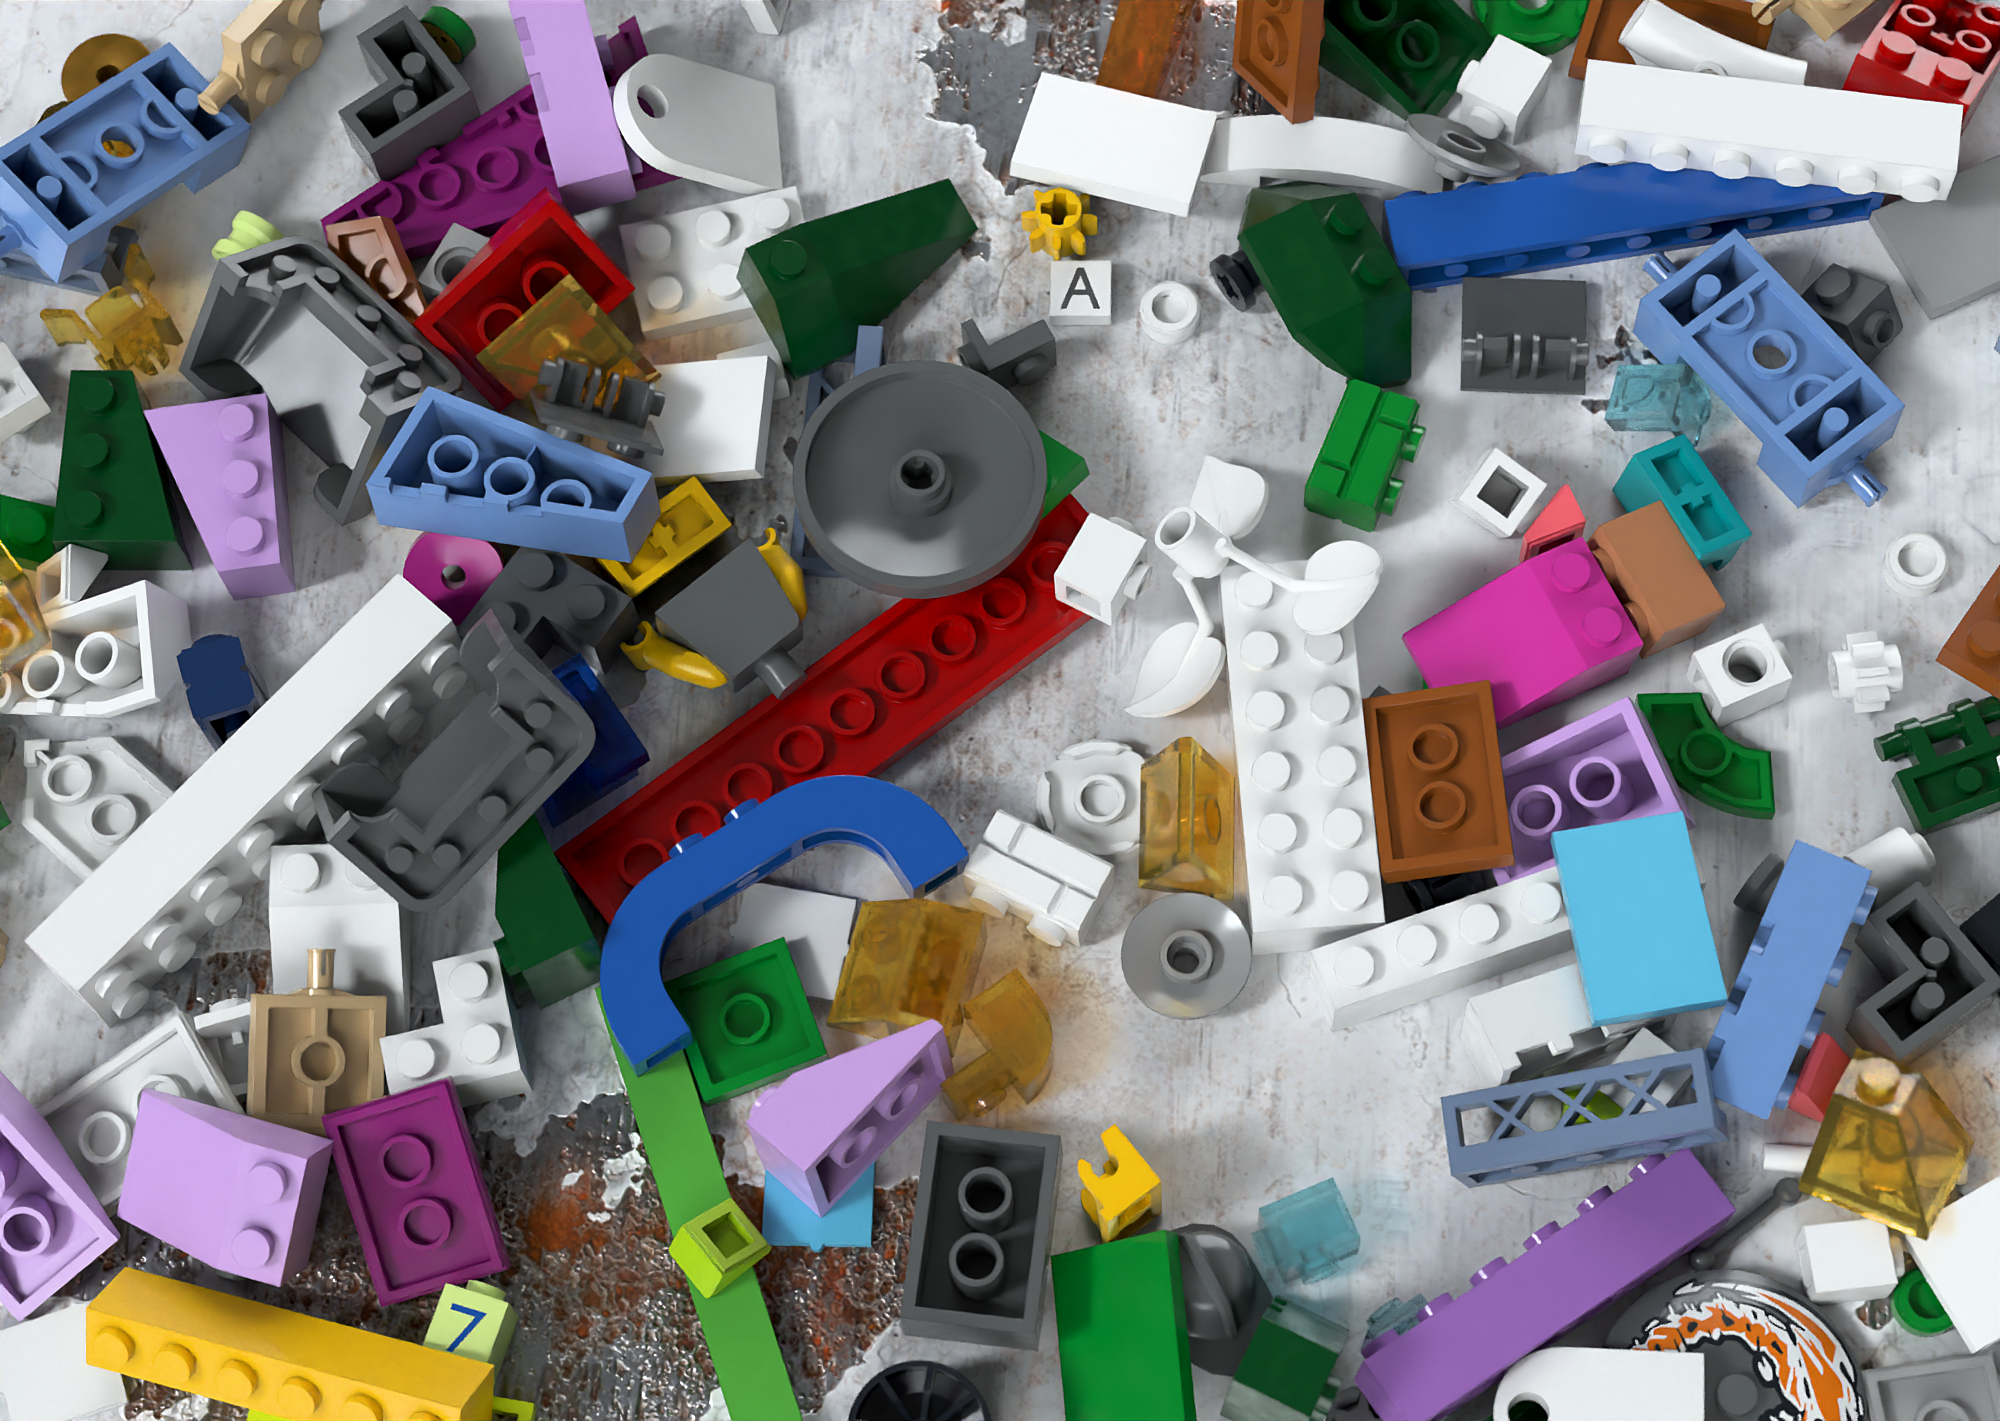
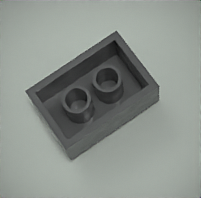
M927 1120L900 1312V1321L905 1336L1038 1351L1063 1160L1061 1136Z

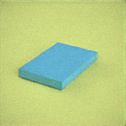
M1683 811L1552 832L1550 842L1592 1028L1725 1006L1728 998Z

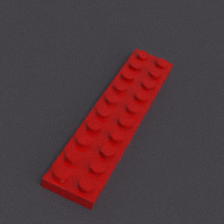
M1069 493L1040 521L1032 539L1023 552L1008 567L987 582L972 589L939 598L901 599L806 668L804 672L807 674V679L788 697L778 700L772 693L554 852L557 861L608 927H610L624 899L649 873L671 859L668 853L676 844L695 833H702L705 838L726 825L724 817L743 802L756 798L759 803H762L790 786L819 777L857 775L876 778L1093 618L1057 600L1054 574L1089 516L1088 512Z

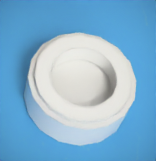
M1166 280L1156 283L1146 290L1141 299L1140 322L1143 331L1154 341L1170 345L1185 342L1195 334L1200 325L1201 304L1198 295L1190 286L1182 282Z
M1911 531L1899 535L1890 543L1882 560V574L1886 583L1896 593L1912 598H1921L1937 590L1949 567V557L1945 547L1935 537L1924 532Z

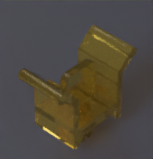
M132 244L128 248L124 274L130 288L133 289L136 297L144 306L143 308H140L122 287L116 286L85 309L88 321L102 336L100 339L96 337L86 322L74 310L46 308L40 312V317L58 346L63 347L66 344L87 345L95 355L94 359L102 370H129V368L135 365L142 373L154 376L158 374V371L147 355L150 353L159 365L165 369L170 362L167 348L163 344L178 346L184 341L170 314L149 291L150 284L155 279V273L140 245Z

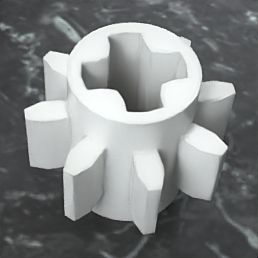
M1876 631L1845 634V643L1841 644V651L1829 652L1828 678L1832 695L1835 700L1847 699L1848 703L1852 702L1854 714L1885 710V701H1890L1889 693L1902 691L1903 668L1899 650L1895 644L1884 645L1883 641H1878Z

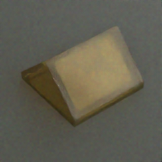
M1192 736L1178 738L1141 765L1138 888L1174 894L1197 893L1216 900H1234L1235 777Z

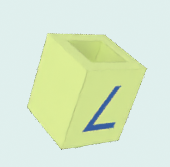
M469 1280L466 1289L446 1283L422 1346L495 1365V1384L519 1316L512 1306L504 1301L506 1293L494 1286Z

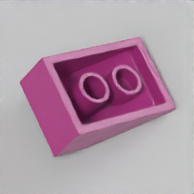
M1582 536L1524 561L1405 632L1401 638L1429 689L1490 679L1497 730L1627 674L1644 645Z

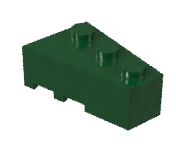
M71 370L52 542L58 551H61L69 544H74L106 553L108 561L102 570L194 571L183 538L177 504L169 484L165 458L143 411L152 409L151 404L132 370Z
M1276 1295L1270 1307L1264 1313L1235 1373L1220 1415L1231 1421H1324L1343 1381V1378L1331 1373L1350 1330Z

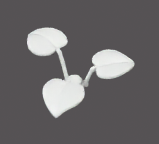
M1206 455L1189 507L1181 506L1169 512L1162 519L1155 533L1156 546L1178 564L1172 576L1182 584L1198 617L1199 626L1193 622L1179 623L1165 630L1156 639L1141 664L1133 696L1123 709L1130 715L1141 718L1170 716L1197 703L1216 682L1223 668L1226 648L1218 639L1210 637L1214 630V623L1193 581L1194 577H1215L1226 567L1229 558L1287 590L1300 593L1293 606V619L1295 623L1308 634L1326 635L1344 627L1365 606L1379 583V575L1384 571L1383 558L1376 550L1364 543L1350 540L1338 541L1316 551L1307 564L1305 580H1296L1234 547L1232 540L1248 535L1260 521L1268 503L1269 487L1265 479L1254 470L1229 464L1213 456Z

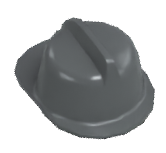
M1195 1223L1173 1229L1172 1231L1178 1234L1191 1363L1212 1375L1233 1377L1264 1313L1274 1300L1246 1248L1232 1233L1215 1225Z

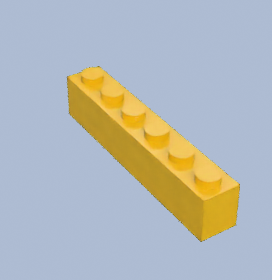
M126 1266L86 1307V1364L292 1421H492L495 1365Z

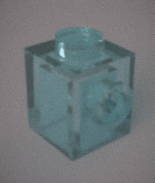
M1333 1177L1260 1207L1258 1211V1226L1260 1229L1251 1233L1255 1248L1265 1269L1269 1270L1277 1266L1284 1284L1301 1278L1303 1285H1309L1330 1277L1340 1270L1339 1261L1358 1254L1361 1239Z

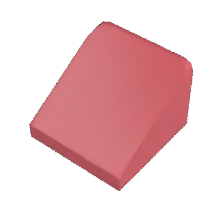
M1568 484L1563 485L1524 534L1519 556L1520 563L1583 536L1586 520Z
M1823 1032L1821 1035L1816 1036L1811 1049H1809L1799 1072V1077L1787 1103L1790 1104L1788 1109L1825 1125H1833L1837 1121L1856 1075V1068L1853 1062L1832 1036Z

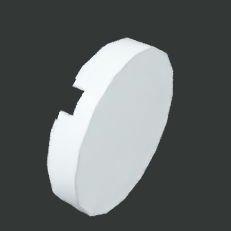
M1091 739L1067 747L1056 756L1057 760L1050 764L1047 771L1045 769L1038 782L1036 812L1042 830L1113 865L1131 860L1151 844L1162 823L1164 791L1156 769L1146 758L1144 760L1141 755L1133 752L1131 747L1119 741Z

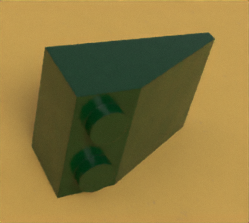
M1324 0L1325 34L1320 42L1318 65L1407 121L1408 116L1412 114L1437 116L1457 91L1460 78L1468 64L1472 60L1480 62L1493 44L1494 39L1453 0Z
M533 813L498 850L495 917L504 936L493 941L519 995L521 996L532 991L542 1010L600 982L602 953L548 840Z

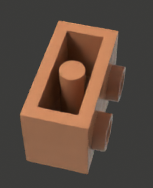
M1661 500L1599 525L1586 542L1644 643L1639 652L1641 659H1645L1702 634L1726 607L1723 599Z

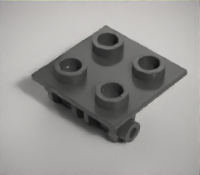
M1463 277L1460 391L1585 395L1586 366H1588L1589 341H1586V281Z
M559 356L555 362L547 359L543 360L537 383L546 385V391L531 388L530 396L539 422L547 424L546 432L572 442H582L584 435L608 441L607 448L609 450L634 459H643L645 452L663 456L664 448L652 421L647 420L649 414L659 417L665 402L666 393L655 390V383L624 375L615 407L612 409L619 383V373L611 372L601 404L596 405L593 403L600 382L601 368L593 367L583 399L579 400L589 370L588 365Z

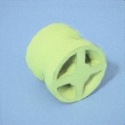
M239 211L231 223L232 233L226 239H219L211 253L218 262L220 258L284 238V235L263 218L248 211Z

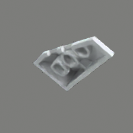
M142 580L0 628V714L110 718L162 701L181 677L176 656L182 652L181 650L191 648L192 646L188 602L147 580Z

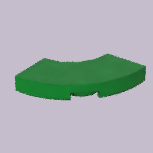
M1702 692L1637 694L1635 704L1645 714L1673 777L1680 788L1697 800L1722 812L1752 819H1773L1775 802L1771 751L1747 748L1725 736L1708 716Z

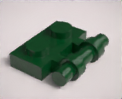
M1992 695L1975 702L1967 697L1949 704L1945 713L1923 721L1912 717L1896 723L1893 732L1874 738V748L1882 762L1904 755L1912 764L1911 767L1897 771L1892 779V783L1915 831L1922 837L2000 808V769L1996 759L2000 755V734L1991 737L1985 726L2000 720V702L1995 696ZM1954 736L1963 740L1966 747L1938 757L1932 744Z

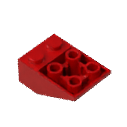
M1895 0L1858 51L1842 90L1963 105L1961 138L2000 68V7L1989 3H1979L1974 0Z

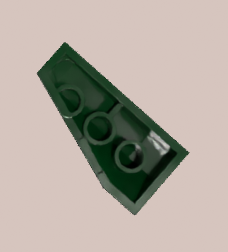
M947 178L798 224L745 248L736 278L793 380L796 381L848 357L856 349L859 325L877 326L885 318L888 319L901 306L902 301L925 279L927 280L934 275L977 233L978 227L951 180Z

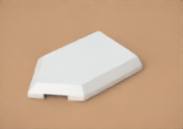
M113 734L88 736L86 740L52 742L51 739L24 740L26 788L25 800H22V825L82 881H85L176 791Z

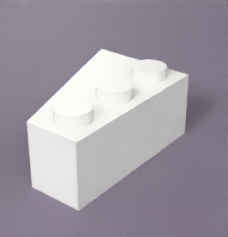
M1578 962L1469 998L1459 1037L1486 1089L1569 1073V1070H1578L1624 1050L1643 1026L1654 1035L1672 1029L1678 1014L1592 1028Z

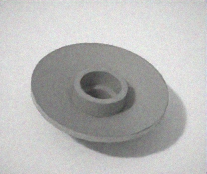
M1412 114L1407 118L1405 123L1406 131L1421 148L1436 159L1433 170L1449 180L1465 183L1469 174L1487 177H1508L1518 172L1520 161L1509 149L1494 139H1487L1478 135L1470 127L1428 114Z
M1175 893L1152 901L1132 919L1122 941L1121 965L1123 975L1130 990L1147 1008L1171 1019L1196 1020L1222 1011L1239 996L1246 985L1251 971L1252 948L1249 935L1242 921L1225 904L1202 894ZM1190 954L1198 960L1199 965L1192 972H1181L1175 967L1174 961L1180 955Z

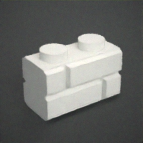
M999 809L987 827L982 841L978 843L964 869L963 880L965 891L971 893L970 902L983 912L997 918H1003L1005 913L1009 912L1029 922L1027 930L1047 944L1060 947L1063 941L1066 940L1080 947L1114 887L1115 865Z

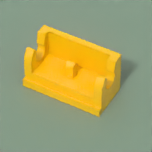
M695 476L659 500L661 514L632 563L593 557V564L603 577L608 575L617 589L630 598H635L732 528V524Z
M1113 1124L1100 1134L1102 1143L1109 1155V1160L1102 1165L1104 1174L1098 1177L1092 1171L1091 1164L1084 1159L1078 1160V1174L1081 1182L1087 1188L1081 1190V1204L1086 1214L1101 1231L1102 1244L1130 1238L1162 1214L1161 1180L1116 1124Z

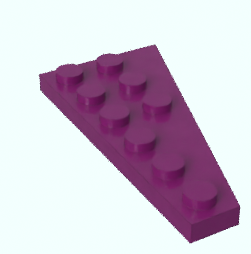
M635 15L618 26L619 33L608 39L615 70L604 72L608 88L616 86L620 77L642 58L648 56ZM531 83L462 127L463 134L438 151L433 146L415 158L417 164L392 181L386 182L381 180L322 218L320 221L326 241V225L380 215L393 220L409 261L434 254L453 223L485 237L493 236L545 186L563 204ZM637 96L641 109L650 117L655 118L650 104ZM620 131L621 139H625ZM641 157L639 158L643 172L631 175L636 192L683 178L660 171L649 165Z

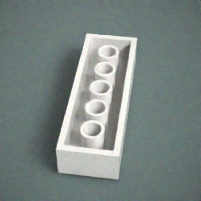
M1309 560L1265 564L1293 579L1305 580V571ZM1244 565L1226 566L1219 573L1218 599L1222 642L1226 648L1224 663L1252 955L1311 951L1385 925L1354 623L1352 619L1341 629L1326 635L1308 634L1293 619V606L1300 593L1291 592Z

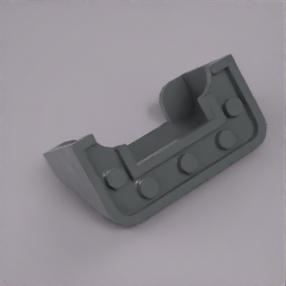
M297 235L284 237L219 259L178 370L211 401L267 393L280 421L329 467L319 474L313 493L319 505L341 526L364 518L374 509L366 483L426 388L431 386L456 396L462 381L460 372L455 365L329 248L319 241Z
M491 608L468 631L461 642L459 653L463 669L482 690L397 779L393 781L383 771L370 763L356 761L344 764L335 770L311 795L327 842L400 905L411 911L426 913L437 910L449 902L576 770L594 747L596 733L594 724L587 712L515 629Z

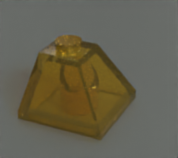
M570 273L476 356L479 362L536 417L537 414L530 392L531 388L546 391V385L537 383L539 370L544 359L555 362L559 356L588 365L589 370L579 400L583 399L593 367L601 368L600 382L593 403L596 405L601 404L611 372L619 373V383L612 409L615 407L624 375L655 383L662 377L661 373L629 335Z
M1857 1048L1832 1094L1800 1179L1798 1190L1928 1241L1972 1153L1974 1141L1922 1072Z

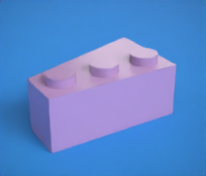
M509 0L510 11L520 40L525 67L530 78L539 119L564 207L573 215L637 198L631 175L643 172L640 158L627 141L621 139L613 106L616 86L608 88L604 72L615 70L606 34L596 37L593 35L585 1Z
M267 393L143 410L213 564L233 600L296 592L282 423Z

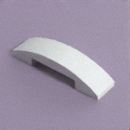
M1258 115L1216 121V128L1199 182L1257 188L1260 187L1261 177L1378 188L1381 189L1380 200L1386 201L1395 199L1400 194L1409 191H1423L1427 194L1442 192L1444 177L1433 170L1436 159L1421 148L1408 132L1371 123L1314 116L1313 120L1292 125L1283 115Z

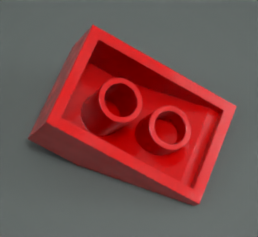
M545 186L491 237L414 321V325L455 365L459 372L482 396L501 413L538 379L539 370L544 359L555 362L558 356L562 357L636 288L629 275Z

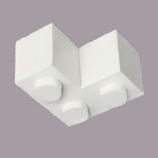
M492 947L433 961L432 964L444 1023L379 1038L389 1094L451 1075L462 1108L533 1091L511 979L496 948Z

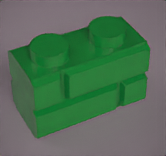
M1355 378L1349 380L1305 485L1304 507L1308 511L1333 520L1340 519L1342 523L1366 532L1375 530L1381 513L1392 517L1399 503L1405 481L1396 478L1403 460L1411 463L1416 461L1427 430L1426 427L1418 425L1420 404L1417 400L1392 391L1384 392L1381 387Z

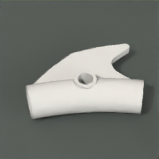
M1644 0L1626 24L1618 40L1620 44L1627 48L1636 65L1803 85L1808 65L1807 61L1765 51L1722 35L1683 16L1658 0Z

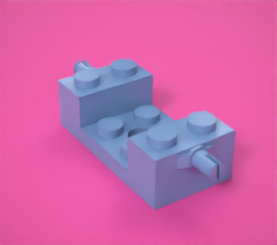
M168 42L0 147V259L15 249H20L22 252L30 255L53 281L59 284L104 254L112 227L181 182L193 194H196L237 167L251 130L250 124L230 105V100L220 109L217 115L206 112L199 105L197 96L210 83ZM108 140L122 141L130 146L134 154L125 158L112 156L105 151L102 143Z
M1736 229L1732 230L1680 270L1665 256L1663 251L1656 252L1655 257L1651 256L1645 262L1642 270L1647 272L1659 286L1640 299L1633 328L1634 335L1673 376L1688 364L1763 443L1757 466L1798 509L1825 488L1840 484L1843 481L1864 501L1868 508L1873 506L1875 501L1878 502L1887 493L1888 488L1864 465V462L1868 455L1893 437L1905 405ZM1762 346H1773L1785 354L1787 363L1781 368L1768 369L1756 362L1753 352Z

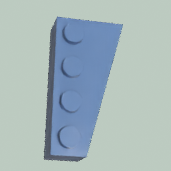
M431 386L426 388L366 483L378 524L627 563L633 562L661 514L653 473L572 441L555 437L544 430Z
M1796 839L1706 1048L1714 1098L1765 1120H1768L1773 1106L1784 1111L1799 1077V1073L1789 1070L1798 1046L1801 1045L1811 1049L1826 1012L1815 1008L1825 983L1837 988L1852 951L1841 946L1851 922L1863 926L1876 898L1878 889L1867 885L1872 870ZM1694 1079L1691 1084V1088L1695 1089Z

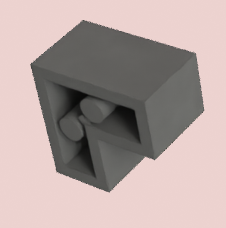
M407 5L357 36L369 72L379 86L338 111L351 146L378 182L381 180L386 182L392 181L417 164L415 160L417 156L433 146L438 151L463 134L461 128L480 116L473 90Z
M521 546L457 628L462 641L468 631L491 608L515 629L541 660L553 644H556L605 675L623 652L620 644L625 642L628 645L639 631L637 625L640 621L632 598L566 556L555 551Z
M1919 880L1870 914L1854 940L1889 984L1856 1008L1845 1030L1888 1081L1989 1008L2000 992V977Z

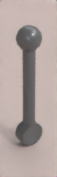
M1790 1177L1779 1180L1770 1198L1708 1247L1693 1249L1689 1256L1691 1268L1695 1271L1712 1270L1715 1266L1716 1257L1780 1206L1789 1207L1796 1204L1802 1194L1799 1182Z

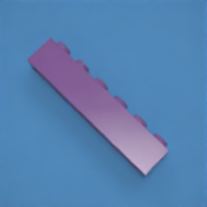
M1689 1148L1678 1150L1667 1158L1663 1153L1650 1155L1629 1172L1628 1175L1632 1178V1182L1615 1193L1609 1185L1600 1188L1576 1208L1580 1214L1578 1218L1563 1228L1556 1221L1546 1224L1523 1243L1527 1252L1509 1264L1500 1256L1482 1267L1469 1280L1474 1286L1472 1289L1455 1300L1448 1292L1440 1295L1416 1314L1415 1317L1420 1322L1418 1325L1401 1336L1394 1329H1390L1370 1342L1361 1351L1365 1360L1362 1362L1353 1381L1382 1421H1441L1502 1380L1507 1372L1522 1358L1536 1351L1549 1348L1720 1232L1735 1213V1207Z

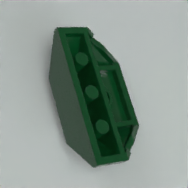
M1300 180L1252 188L1246 198V207L1242 215L1237 239L1292 338L1323 365L1345 376V383L1347 385L1349 380L1354 378L1382 389L1405 385L1411 378L1412 291L1356 193Z

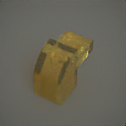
M1015 968L963 1005L966 1024L986 1049V1052L940 1084L943 1102L958 1122L971 1113L976 1118H979L991 1112L1007 1097L1005 1089L1011 1085L1028 1105L1041 1093L1051 1075L1054 1063V1043L1049 1014L1041 999L1020 971Z

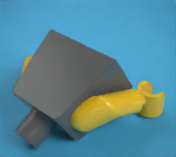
M769 527L764 530L768 540L766 544L757 547L748 538L655 612L657 629L662 636H658L648 622H640L637 628L645 637L644 640L635 646L626 645L625 642L620 644V648L633 665L640 670L655 668L670 677L709 689L723 685L732 693L739 692L757 677L763 681L778 700H783L797 690L807 679V674L788 652L803 639L802 621L808 612L806 589L802 568L781 547L774 528Z

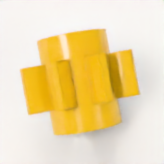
M1061 187L1051 189L1045 193L1035 190L1033 197L1036 211L1027 210L1021 213L1022 229L1032 232L1029 236L1030 251L1036 253L1042 249L1045 253L1053 256L1054 261H1061L1062 257L1070 256L1075 252L1084 256L1086 254L1084 235L1092 236L1098 234L1097 216L1088 214L1090 210V195L1084 193L1077 197L1072 191ZM1064 221V224L1056 225V222Z

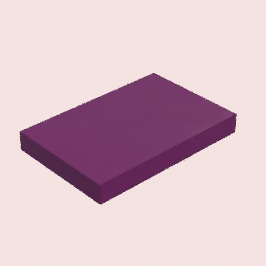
M452 1075L336 1110L321 1117L327 1138L334 1140L332 1154L381 1308L444 1289L446 1283L458 1285L509 1269L511 1262Z

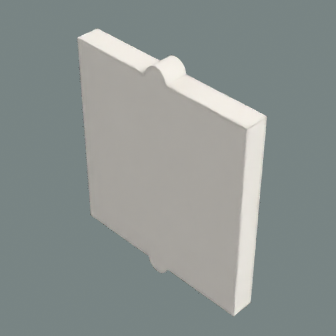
M756 882L744 890L737 924H733L729 928L730 936L733 939L729 957L784 937L807 998L836 1004L845 959H850L853 956V950L849 945L858 904L857 900Z
M93 1300L0 1330V1394L4 1395L10 1421H77L131 1403L124 1374L86 1364V1307Z

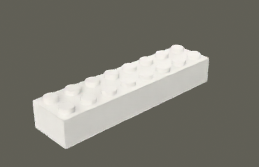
M397 573L56 908L24 942L57 979L110 1028L120 1019H127L137 1013L148 1000L149 990L167 972L172 973L183 967L193 956L196 950V943L213 926H221L229 921L239 910L242 904V897L260 879L267 880L270 878L271 846L295 845L305 834H314L322 828L311 796L318 787L344 764L358 761L370 763L378 768L379 760L396 743L399 745L404 744L418 732L423 724L424 715L440 699L447 700L453 697L463 687L468 674L461 664L459 653L462 641L452 619Z

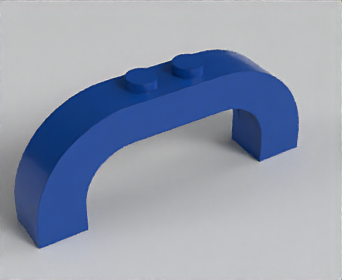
M834 775L795 784L771 796L762 803H759L756 798L747 800L735 807L724 817L726 825L705 838L702 833H695L676 844L668 853L671 859L649 873L624 899L611 922L602 950L600 987L605 1013L615 1041L636 1076L640 1077L693 1043L691 1030L669 998L663 985V967L667 952L683 929L804 852L821 845L833 843L852 844L877 855L888 865L914 904L962 874L969 861V853L948 823L921 798L897 785L871 777Z

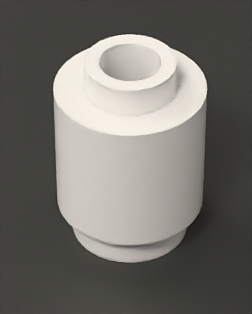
M1897 827L1843 856L1845 860L1872 870L1867 885L1878 889L1870 909L1872 913L1918 880L1924 887L1932 883L1930 869L1936 866L1933 852L1925 839L1917 832L1910 835L1901 827Z

